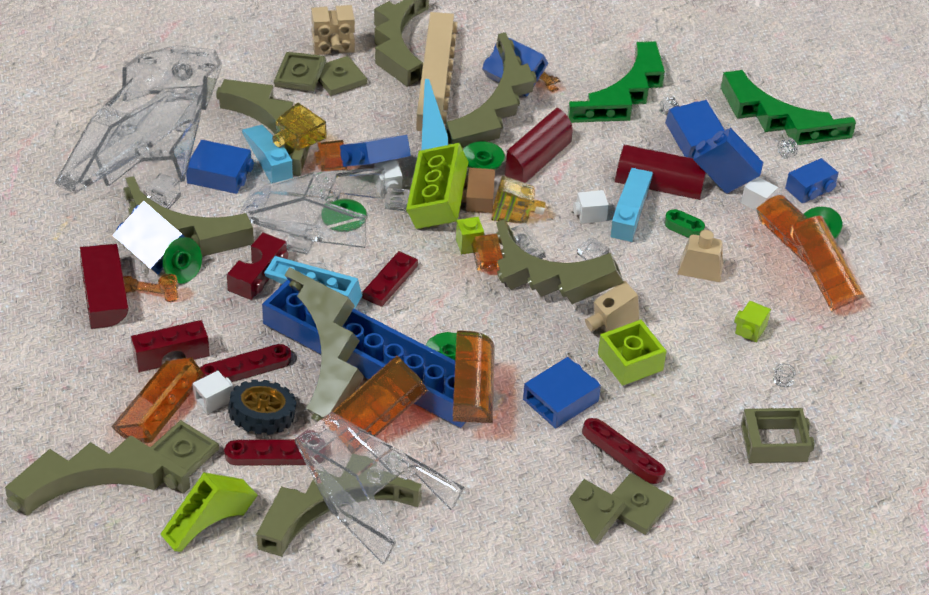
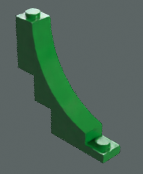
M636 42L635 63L628 74L607 88L588 93L587 101H569L567 116L571 123L630 121L632 105L647 104L649 88L663 87L665 71L657 42Z
M743 70L723 72L721 90L737 119L757 117L765 132L785 130L793 146L853 137L856 125L854 117L833 119L830 112L808 110L787 104L758 88Z

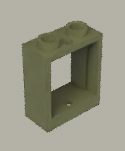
M803 408L744 409L741 430L748 462H808L810 452L814 451V438L809 435L810 423L809 419L805 418ZM759 429H794L797 443L762 444Z

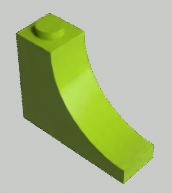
M203 472L160 535L174 551L182 552L196 535L211 524L231 516H244L258 495L244 479Z

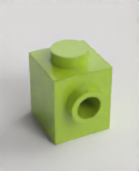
M479 217L457 220L456 242L461 255L483 252L484 229Z
M749 300L744 310H739L734 320V323L737 324L735 334L757 343L768 325L771 309Z

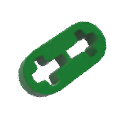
M672 209L667 211L664 224L666 228L687 238L690 235L700 236L701 231L705 230V223L702 220L681 210Z

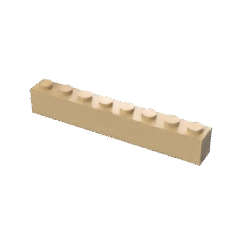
M430 12L417 108L416 131H422L425 79L430 80L443 123L446 124L449 98L446 97H450V85L447 84H451L452 72L449 71H453L454 46L456 45L458 22H454L453 13Z

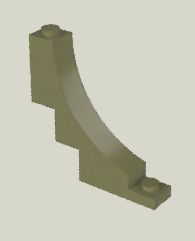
M224 79L221 87H218L216 92V99L219 100L220 108L250 116L269 128L278 140L281 139L283 143H286L283 146L292 159L293 176H301L311 143L302 137L300 138L289 127L293 126L313 140L314 136L295 122L299 120L314 131V118L294 116L293 102L274 99L273 85ZM291 132L293 135H288L287 137L285 134Z
M289 267L285 277L290 281L289 286L299 292L297 297L310 312L316 324L321 344L320 374L314 394L306 409L312 414L311 419L318 424L324 426L326 422L334 426L364 378V375L358 368L347 363L359 340L353 332L342 327L355 305L347 296Z
M130 435L110 454L92 442L87 444L69 461L49 449L5 487L9 507L14 511L19 510L28 516L46 502L65 493L85 487L122 484L156 490L165 482L169 488L176 489L184 494L190 488L189 471Z

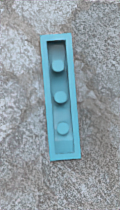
M425 79L421 150L448 145V136L429 79Z
M263 125L243 129L242 133L272 186L292 181V159L285 147H277L274 142L278 140Z
M631 168L612 220V238L633 242L653 172Z
M274 256L264 273L266 277L283 284L288 280L285 277V273L290 267L347 296L355 305L354 309L362 297L358 278Z

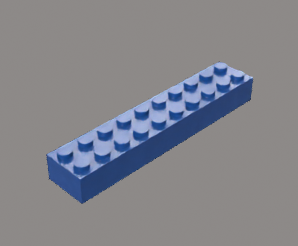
M287 280L262 303L263 324L321 354V344L316 324L306 306L297 297L299 292L289 286L290 281ZM356 309L352 310L342 326L353 332L359 340L347 361L348 364L358 368L365 378L460 428L488 398V377Z

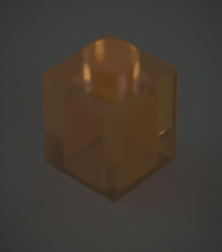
M343 140L317 143L318 152H314L315 164L320 166L321 173L347 170V167H343L340 155V145H344Z
M497 234L475 237L472 242V250L477 270L493 271L499 267L498 260L502 259Z

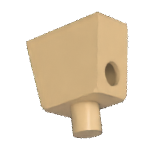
M709 230L701 231L700 236L690 235L681 255L677 275L720 282L723 270V242L720 239L713 238L714 234Z
M624 281V283L615 286L594 301V315L585 319L588 329L592 332L600 327L605 333L638 321V295Z

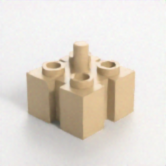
M352 5L335 6V10L329 11L328 7L311 8L314 54H331V50H338L339 53L355 52V18Z

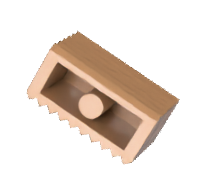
M469 168V173L466 175L464 188H467V190H463L462 203H466L467 212L492 213L495 169Z

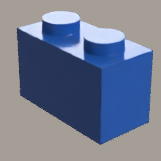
M820 158L789 172L785 189L803 204L835 189L839 172Z

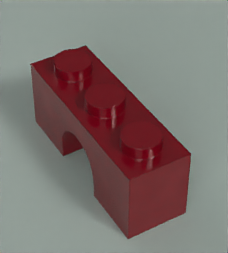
M262 232L251 245L252 263L238 260L226 274L228 291L253 300L258 293L262 292L265 284L270 279L264 273L274 256L288 259L287 242Z
M202 320L131 336L133 357L138 373L161 368L163 357L172 351L183 352L186 362L210 356L208 335Z

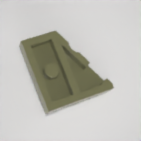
M586 479L580 483L569 498L589 536L596 545H598L626 508L624 501Z

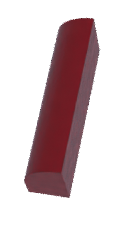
M556 107L507 150L505 177L523 186L572 142L573 127L570 119L561 109Z
M624 144L618 162L615 182L625 184L631 168L653 172L649 190L700 200L707 173L693 158Z
M116 243L80 247V263L90 328L114 326L127 316L129 309L118 245Z

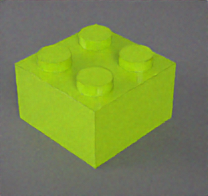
M641 319L600 334L598 355L622 386L663 371L667 351Z

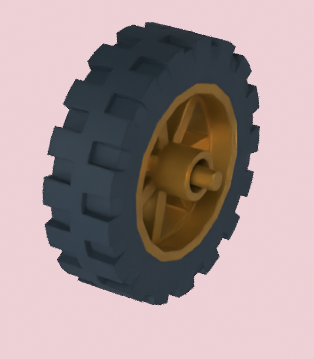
M251 380L249 383L247 381L242 382L240 386H235L230 393L229 418L231 421H235L234 424L237 427H243V430L247 432L254 431L255 434L260 435L262 433L271 435L274 432H283L284 428L288 429L291 426V422L293 423L296 409L294 394L289 393L290 390L286 387H281L279 383H269V380H263V382L258 380Z

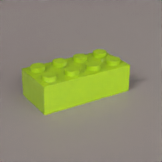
M460 143L420 150L418 152L406 208L416 229L448 224L458 220L468 167V160Z

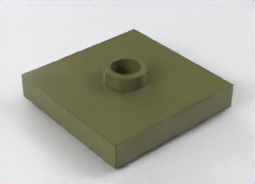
M286 52L274 80L275 87L314 91L326 63L325 56Z
M349 56L326 62L318 80L330 96L367 84L366 76Z
M180 420L150 448L189 471L190 477L219 450V443Z
M630 473L612 493V495L621 499L626 504V508L617 519L644 535L660 519L674 499L673 496L633 473Z

